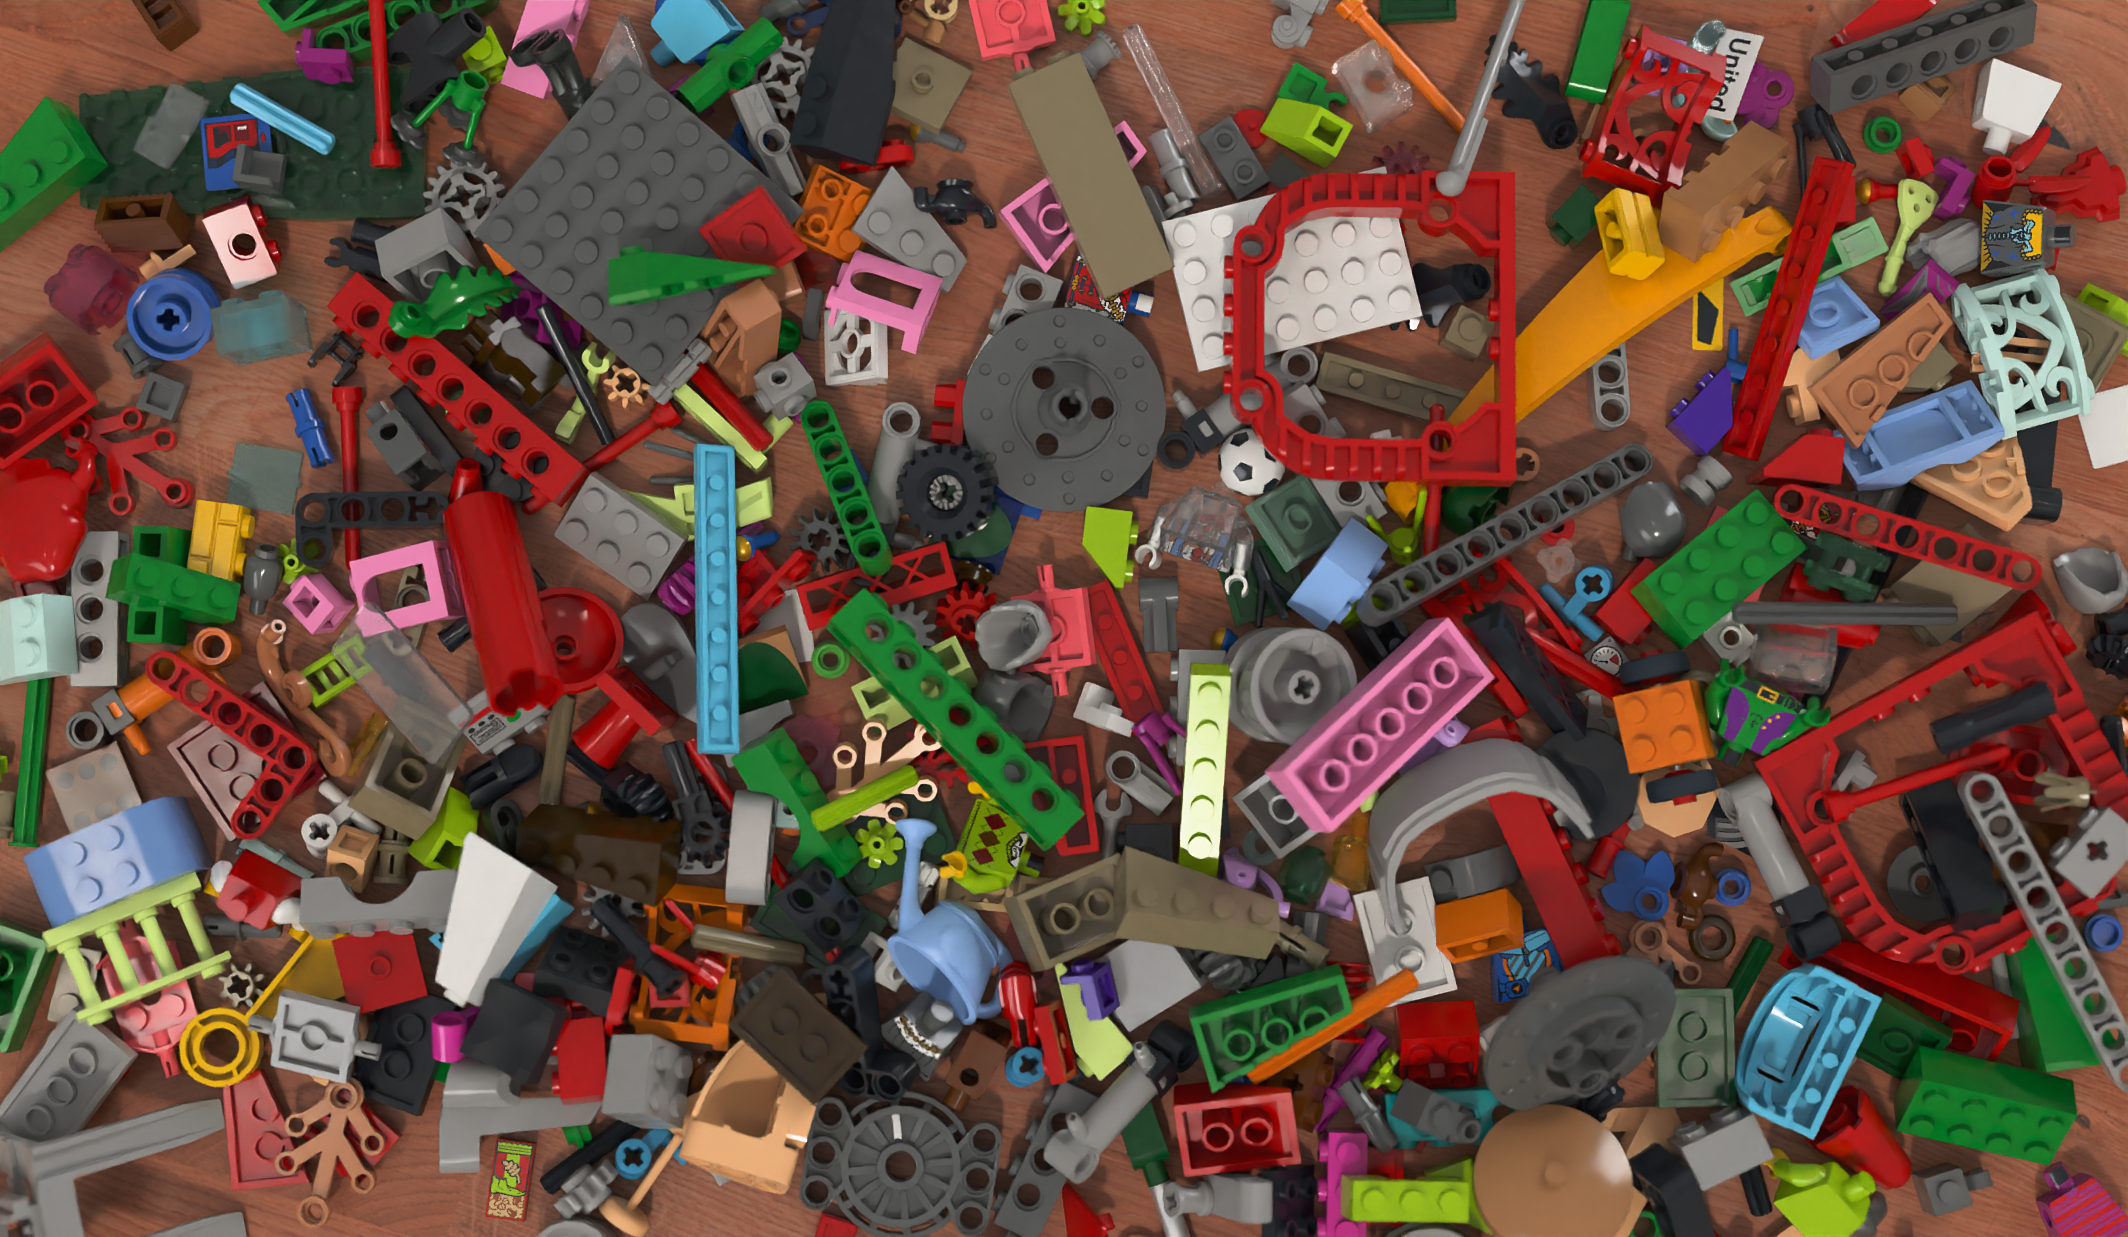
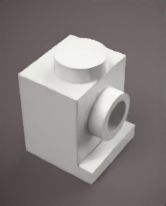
M1731 611L1697 638L1718 664H1720L1722 659L1726 658L1729 659V664L1732 662L1735 667L1739 663H1743L1754 653L1750 646L1757 641L1743 624H1735L1732 621ZM1727 631H1731L1736 637L1733 645H1728L1724 641V634Z
M870 931L861 947L868 951L872 958L880 947L884 949L874 965L875 981L897 992L899 987L907 984L908 981L901 974L889 954L888 940Z

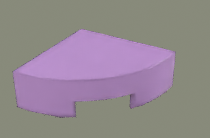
M1325 873L1314 910L1352 921L1354 906L1348 890L1340 880Z

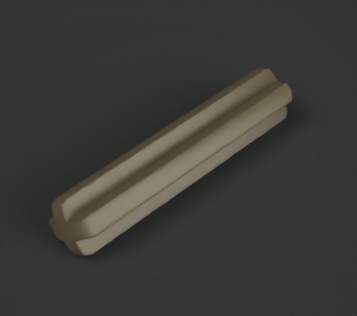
M562 695L552 707L538 805L540 803L560 805L567 762L565 754L569 749L576 699L573 696Z
M695 925L691 934L692 945L701 949L792 966H800L805 956V948L799 943L704 925Z

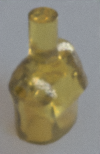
M1354 816L1350 836L1341 835L1337 837L1331 852V869L1328 880L1339 887L1352 891L1367 890L1371 872L1366 850L1370 844L1365 842L1368 819L1366 817Z

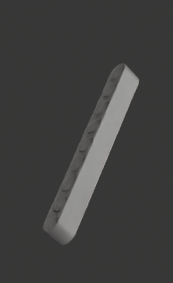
M1967 772L1961 777L1957 787L1963 805L2104 1072L2113 1084L2128 1093V1081H2121L2120 1077L2122 1068L2128 1064L2127 1023L2000 783L1996 778L1984 772ZM1977 780H1985L1988 785V793L1983 799L1974 800L1970 793L1971 786ZM2003 815L2007 822L2006 829L1999 835H1992L1989 830L1990 821L1995 816ZM2021 850L2025 855V863L2020 869L2011 870L2008 866V858L2014 851ZM2041 886L2044 892L2042 901L2037 905H2029L2026 899L2028 891L2032 887ZM2059 921L2062 925L2060 937L2052 941L2047 940L2045 935L2047 926L2052 922ZM2072 957H2079L2081 962L2079 971L2074 975L2067 976L2064 972L2066 961ZM2097 992L2099 1004L2095 1009L2085 1011L2083 1008L2085 996L2089 993ZM2116 1028L2118 1031L2116 1042L2109 1046H2103L2101 1041L2103 1033L2107 1029Z

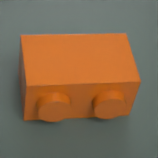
M1507 888L1493 889L1485 892V894L1469 898H1455L1449 903L1435 906L1436 947L1452 964L1524 947L1522 905Z

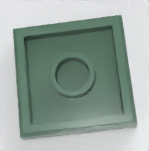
M1300 474L1292 477L1244 508L1285 572L1290 571L1329 546L1342 530L1308 477Z

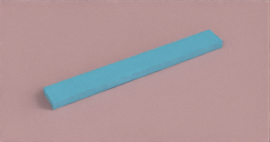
M696 444L693 447L697 754H738L739 700L735 446Z

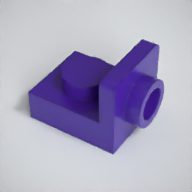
M1092 958L1080 959L1071 963V968L1059 977L1061 985L1080 984L1081 1000L1086 1007L1089 1021L1103 1020L1120 1006L1110 962L1094 963Z

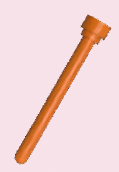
M1343 0L1335 8V11L1345 21L1349 19L1353 24L1357 22L1454 130L1460 134L1466 120L1464 116L1368 12L1370 8L1366 4L1367 0Z

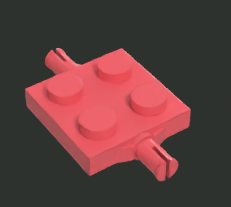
M968 0L982 61L999 57H1013L1016 72L1022 70L1021 63H1023L1024 69L1030 67L1028 54L1033 50L1056 45V38L1046 0Z
M1053 564L1036 566L1040 589L1028 595L1010 598L1011 600H1030L1042 608L1053 629V638L1043 655L1037 660L1019 667L1020 672L1039 671L1051 674L1053 696L1069 695L1066 672L1078 666L1097 664L1087 587L1076 589L1055 587Z

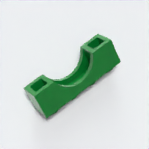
M783 726L750 741L738 754L731 758V761L751 792H763L775 796L784 802L795 815L801 837L799 847L792 858L799 869L817 857L838 879L847 875L864 857L843 822L825 831L815 828L811 819L812 811L830 802Z

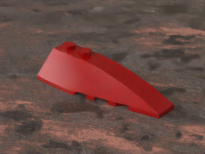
M1841 940L1839 947L1807 961L1858 985V987L1878 997L1886 992L1953 1029L1952 1041L1943 1051L1995 1062L2014 1033L2020 1000L1959 974H1947L1933 964H1911L1895 961L1872 951L1863 944ZM1787 941L1778 957L1777 963L1790 971L1802 966L1803 962L1795 956Z

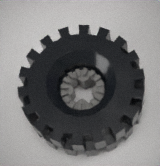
M954 442L943 443L919 450L913 454L914 459L906 461L902 468L906 472L905 474L898 475L897 483L902 484V490L896 491V500L903 499L904 506L898 508L901 516L909 515L910 520L906 524L911 529L918 527L920 529L918 535L924 538L932 536L934 537L933 541L937 542L946 540L950 542L975 534V531L983 529L988 524L986 519L992 517L996 511V508L992 507L993 502L999 501L1000 493L994 492L993 487L998 485L999 481L997 476L991 478L989 471L993 469L990 461L983 462L981 460L983 454L980 451H970V446L963 443L955 445ZM945 481L949 486H957L956 489L958 491L953 494L954 501L950 497L944 499L941 494L946 489Z

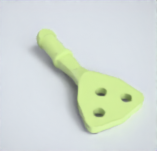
M1902 179L1899 182L1897 204L1901 223L1893 245L1885 257V268L1881 282L1878 283V290L1884 297L1891 296L1897 290L1896 283L1901 265L1904 263L1903 258L1907 242L1915 229L1919 228L1930 218L1939 200L1937 192L1924 182L1912 179Z

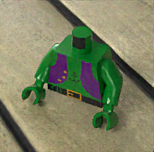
M1726 658L1720 661V672L1715 675L1704 691L1705 711L1709 727L1716 734L1725 738L1716 758L1733 767L1738 766L1747 748L1766 756L1771 750H1777L1812 726L1822 727L1830 721V706L1822 711L1817 710L1819 698L1811 697L1808 700L1807 709H1802L1803 704L1793 696L1745 675L1743 663H1739L1736 669L1730 668L1729 659Z

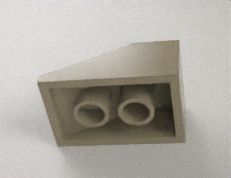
M402 695L358 778L347 806L417 841L436 820L468 737L453 720Z
M1119 853L1036 885L1003 900L1031 972L1047 970L1118 939L1114 937L1113 872L1120 859Z

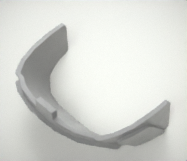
M1488 738L1454 746L1408 770L1381 794L1372 809L1369 824L1370 846L1366 850L1375 889L1389 926L1394 924L1399 936L1407 932L1408 926L1398 909L1395 892V874L1407 845L1428 827L1486 797L1516 791L1544 797L1571 818L1588 839L1594 837V832L1589 824L1592 820L1579 795L1563 774L1544 756L1540 757L1530 748L1517 741L1512 742L1509 739Z

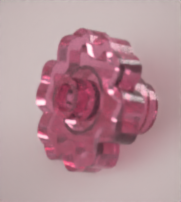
M799 715L794 720L786 721L783 724V728L795 743L798 752L810 771L815 775L821 789L823 790L836 783L837 765L834 762L833 754L836 746L843 742L839 740L841 728L831 723L824 716L817 717L813 722L806 715ZM808 746H814L818 752L816 759L812 761L806 760L803 754ZM839 751L840 758L848 760L849 751Z

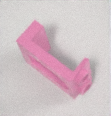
M856 250L850 264L843 262L837 278L839 287L832 286L829 291L825 305L826 308L831 309L828 325L834 326L841 310L905 331L901 350L916 354L937 307L943 278ZM857 273H874L921 289L914 308L910 309L857 290L853 286Z
M431 540L349 562L351 569L349 581L352 590L356 593L359 607L357 619L359 626L364 631L365 637H384L386 633L465 616L447 541ZM423 563L430 601L383 613L375 576Z

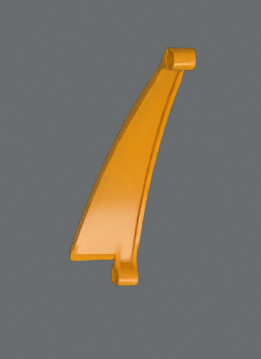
M1652 206L1653 213L1657 218V229L1659 230L1662 210ZM1768 206L1745 219L1742 217L1735 228L1731 229L1728 227L1722 234L1717 247L1711 253L1705 252L1696 263L1662 244L1665 249V262L1643 280L1629 278L1627 274L1621 276L1610 273L1604 249L1600 250L1516 338V424L1590 366L1676 306L1739 269L1757 255L1770 252L1775 257L1783 255L1793 225L1774 206ZM1494 364L1446 422L1456 427L1473 415L1484 402H1494ZM1445 438L1443 452L1447 451L1448 444ZM1389 482L1383 490L1388 499L1386 502L1406 525H1412L1414 523L1420 490L1422 488L1426 489V485H1416V483Z

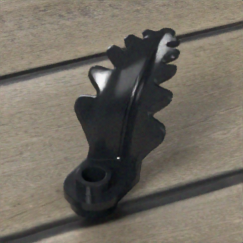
M1496 34L1489 38V47L1485 50L1486 55H1490L1497 36ZM1512 41L1508 48L1506 63L1499 68L1496 82H1500V85L1492 91V98L1508 100L1502 108V114L1505 117L1532 121L1542 142L1551 149L1568 148L1576 140L1578 128L1568 103L1560 97L1559 78L1554 74L1541 77L1542 62L1536 60L1527 65L1528 52L1522 49L1517 54L1518 45L1515 41Z
M1422 262L1416 263L1412 268V275L1423 316L1406 320L1407 329L1415 331L1422 318L1425 319L1429 327H1438L1454 305L1482 299L1491 287L1490 275L1485 267L1480 264L1466 263L1440 269ZM1401 322L1390 324V329L1396 331Z

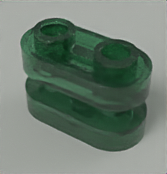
M1821 529L1814 544L1825 550L1820 561L1807 559L1801 572L1808 576L1806 583L1828 592L1830 586L1842 590L1840 596L1851 602H1863L1864 599L1873 601L1879 586L1868 580L1873 569L1886 572L1892 558L1872 548ZM1839 556L1858 562L1854 575L1834 568Z

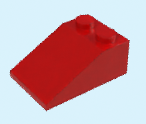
M2022 724L1975 741L1970 746L1951 752L1949 757L1950 761L1998 744L2008 745L2011 750L2008 758L1967 772L1981 771L1989 774L2000 783L2009 801L2039 807L2051 806L2035 805L2033 801L2038 796H2044L2045 789L2053 786L2037 783L2034 780L2035 775H2042L2041 771L2068 778L2076 777L2050 729ZM1967 772L1950 777L1953 785L1958 786L1959 780ZM1981 779L1974 782L1970 793L1986 796L1988 793L1986 781ZM2070 806L2056 808L2055 810L2069 812Z
M1209 1082L1174 1086L1173 1109L1184 1177L1301 1164L1291 1089L1226 1083L1223 1088L1212 1093Z

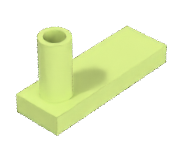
M686 383L679 390L675 388L672 391L674 400L723 445L735 446V456L757 476L768 466V461L764 454L794 424L788 416L778 421L772 413L762 425L773 436V442L766 450L757 452L733 426Z

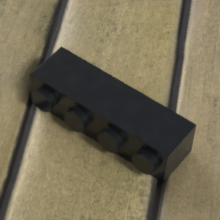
M1949 777L1901 793L1899 805L1953 932L1958 933L2000 923L2004 907L2008 904V899L2004 886L2001 883L1997 884L1992 874L1993 863L1987 850L1982 851L1978 842L1979 833L1971 818H1968L1965 813L1964 805L1957 791L1958 786H1954Z

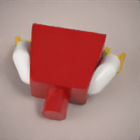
M248 849L242 852L234 866L224 860L215 863L203 892L217 897V907L224 910L231 920L236 922L243 920L260 930H267L278 924L291 923L292 926L287 934L301 943L310 935L299 925L301 880L304 878Z

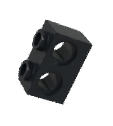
M817 857L792 874L772 897V900L825 955L851 937L869 914V911L860 901L851 894L834 876L832 871Z

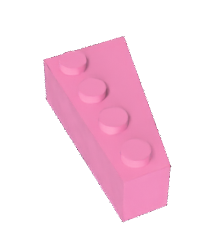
M527 0L512 49L522 40L540 31L549 30L551 33L554 30L563 29L571 42L574 52L577 45V36L591 0ZM509 55L501 84L541 99H553V88L541 68L536 64L528 67H518Z
M1124 120L1113 129L1130 167L1133 169L1147 151ZM1046 177L998 213L1038 271L1044 274L1074 240Z

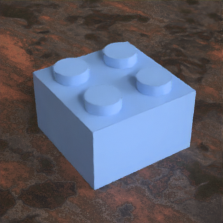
M1351 517L1309 571L1287 602V605L1323 632L1333 620L1340 624L1353 607L1352 604L1363 596L1371 585V580L1375 578L1386 563L1380 557L1389 544Z

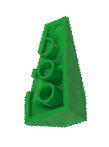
M642 246L621 249L619 250L620 257L609 259L608 299L610 306H632L778 275L777 267L649 251L643 252Z

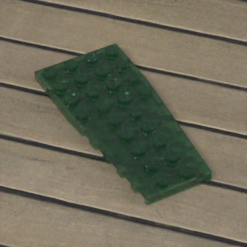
M411 65L388 66L391 118L399 111L415 117L421 113L405 111L400 101V95L404 91L403 88L408 84L411 77ZM355 67L353 82L340 81L337 84H327L320 80H308L303 69L262 73L259 77L241 78L240 76L225 77L223 81L203 83L201 80L186 82V85L169 87L153 85L148 86L149 89L126 91L125 89L110 90L111 93L88 95L87 93H81L79 95V121L109 165L80 188V205L87 210H98L100 199L103 197L108 199L112 196L115 199L117 196L122 198L125 195L128 197L134 195L137 197L139 194L145 196L147 193L151 196L154 193L159 195L160 193L167 194L170 192L184 213L192 216H204L208 209L250 195L254 205L259 203L262 206L267 220L305 222L355 221L356 218H361L362 220L418 219L427 214L424 208L428 206V200L423 196V192H427V142L422 149H417L410 142L403 141L399 137L398 131L392 126L393 142L397 143V149L401 150L402 166L396 168H372L370 165V151L373 150V143L377 142L372 67ZM238 83L249 86L335 136L336 142L334 147L327 155H323L270 125L272 153L283 154L287 157L282 195L246 191L242 188L213 191L206 189L200 120L202 118L250 114L231 102L230 93ZM425 120V121L423 122V125H424V127H425V133H426V120Z

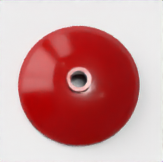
M554 587L538 592L548 626L547 636L552 642L564 685L563 694H577L593 689L597 686L594 682L603 672L616 668L621 659L624 636L618 616L603 599L583 589ZM564 648L568 649L571 653L563 656L557 651Z

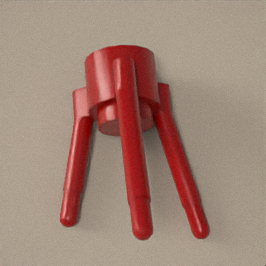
M666 898L664 901L666 906L692 934L695 924L672 899ZM655 943L650 945V949L653 952L673 962L671 963L672 965L677 964L689 971V978L692 982L700 987L703 985L711 991L717 986L729 965L721 960L723 952L707 950L708 952L705 954L699 951L692 962Z

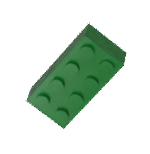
M1755 489L1642 580L1630 592L1679 651H1681L1729 613L1733 604L1745 600L1804 552L1807 547L1762 493Z
M1920 1045L1893 1095L1895 1126L1898 1132L2048 1166L2078 1116L2074 1085L2071 1079Z

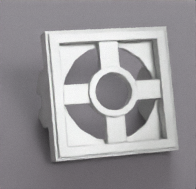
M831 309L824 310L825 386L837 387L849 384L877 386V384H887V325L841 310L834 326H830L828 322ZM859 320L870 321L871 334H863L859 329ZM855 333L858 342L856 350L851 354L847 343L850 335ZM871 347V360L860 371L859 357L863 354L865 348ZM841 353L847 358V369L841 359Z

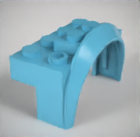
M1803 962L1802 966L1785 973L1772 985L1761 1000L1742 1038L1735 1063L1736 1075L1734 1082L1738 1093L1736 1101L1748 1110L1814 1140L1882 998L1832 972L1808 962ZM1797 996L1817 1006L1818 1011L1792 999L1791 997ZM1819 1021V1026L1807 1048V1051L1796 1073L1792 1076L1799 1056L1811 1032L1813 1031L1814 1027ZM1757 1068L1785 1082L1778 1083L1758 1073Z

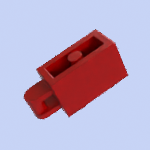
M564 998L565 1009L569 1010V1013L551 1053V1057L558 1056L559 1070L552 1072L554 1096L560 1095L564 1105L603 1101L609 1062L605 1020L603 1016L595 1017V1014L582 1004ZM587 1010V1018L573 1019V1011Z

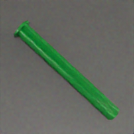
M52 677L32 680L27 683L13 840L8 842V846L40 848V844L36 843Z

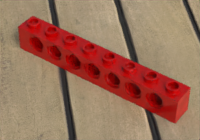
M356 272L327 305L336 314L332 321L348 335L356 331L362 336L364 340L360 345L377 360L381 355H384L392 362L388 370L406 384L409 379L413 380L420 387L416 394L434 408L438 403L448 411L444 418L460 432L466 427L476 435L472 442L484 453L491 456L495 451L505 460L501 467L513 478L519 481L524 476L530 481L533 486L529 491L547 506L552 500L562 508L592 472L435 337L413 336L407 338L406 347L399 352H394V343L401 336L390 327L388 316L390 315L391 307L395 303L360 273ZM379 312L377 324L366 328L368 316ZM435 360L436 366L434 371L428 376H422L421 370L423 365L427 361ZM463 384L464 391L462 396L457 400L451 401L449 398L450 390L455 385ZM486 408H491L492 417L490 421L484 425H478L477 417L479 413ZM519 432L521 439L518 446L513 449H506L505 442L507 437L512 433ZM541 457H548L549 466L547 470L541 474H535V462Z

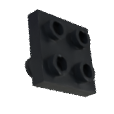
M1298 1164L1262 1171V1178L1272 1180V1222L1262 1223V1237H1314L1317 1230V1220L1314 1216V1196L1317 1192L1314 1165Z

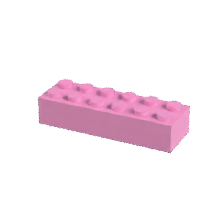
M1448 617L1428 619L1264 772L1312 832H1332L1495 677Z

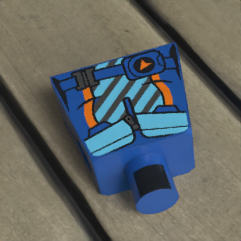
M1523 908L1524 947L1489 955L1492 999L1496 1003L1521 999L1529 995L1528 988L1533 986L1530 984L1529 978L1541 968L1552 966L1561 973L1565 972L1548 930L1544 927L1528 929Z

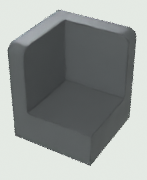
M238 143L232 181L246 191L282 195L287 157L283 154L254 151L247 144Z

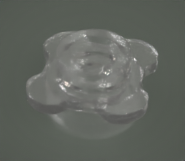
M1561 538L1557 540L1556 545L1550 546L1547 549H1540L1536 555L1538 563L1542 564L1543 568L1547 571L1546 578L1551 583L1561 582L1563 576L1569 573H1578L1582 567L1581 560L1575 558L1571 551L1572 543L1567 539ZM1558 557H1561L1563 560L1560 565L1556 564Z

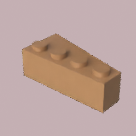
M1752 120L1724 143L1720 156L1711 153L1704 159L1703 166L1698 174L1692 170L1682 178L1681 183L1684 185L1681 189L1677 190L1671 187L1664 193L1658 230L1661 243L1694 263L1705 252L1711 253L1719 244L1725 230L1728 227L1733 229L1737 226L1750 203L1757 204L1763 197L1767 185L1773 179L1779 180L1783 176L1789 165V160L1786 158L1790 142Z

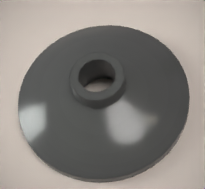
M1917 845L1906 848L1894 858L1888 869L1886 886L1891 902L1898 911L1913 920L1931 922L1946 917L1947 915ZM1920 875L1927 879V886L1923 890L1918 889L1916 886V879Z

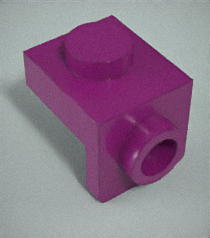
M304 28L302 42L298 41L295 46V60L297 65H301L307 79L320 80L327 84H337L340 81L353 82L355 67L346 49L316 48V36L313 30Z
M1940 157L1933 164L1935 171L1932 174L1947 181L1931 214L1941 221L1946 220L1954 213L1959 215L1970 199V194L1966 193L1975 176L1974 173L1967 170V165L1954 157Z

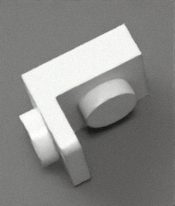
M1091 682L1085 683L1073 715L1074 718L1130 737L1131 728L1135 724L1120 717L1122 709L1111 706L1115 697L1113 691Z

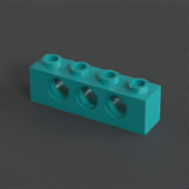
M1488 1086L1430 1089L1460 1104V1106L1464 1105L1470 1108V1112L1475 1114L1474 1117L1480 1120L1479 1124L1481 1126L1480 1136L1471 1144H1481L1488 1132L1495 1126L1492 1121V1111L1496 1106L1502 1104L1494 1097ZM1399 1091L1381 1093L1382 1116L1398 1138V1144L1394 1147L1395 1149L1416 1148L1417 1141L1432 1140V1146L1436 1147L1455 1146L1447 1142L1446 1138L1443 1141L1391 1116L1389 1113ZM1508 1107L1509 1114L1517 1111V1109Z

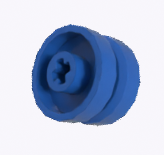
M184 267L168 268L152 276L137 288L129 299L126 319L129 333L140 348L153 357L168 361L180 360L199 352L213 339L221 328L224 307L222 296L214 283L203 274Z

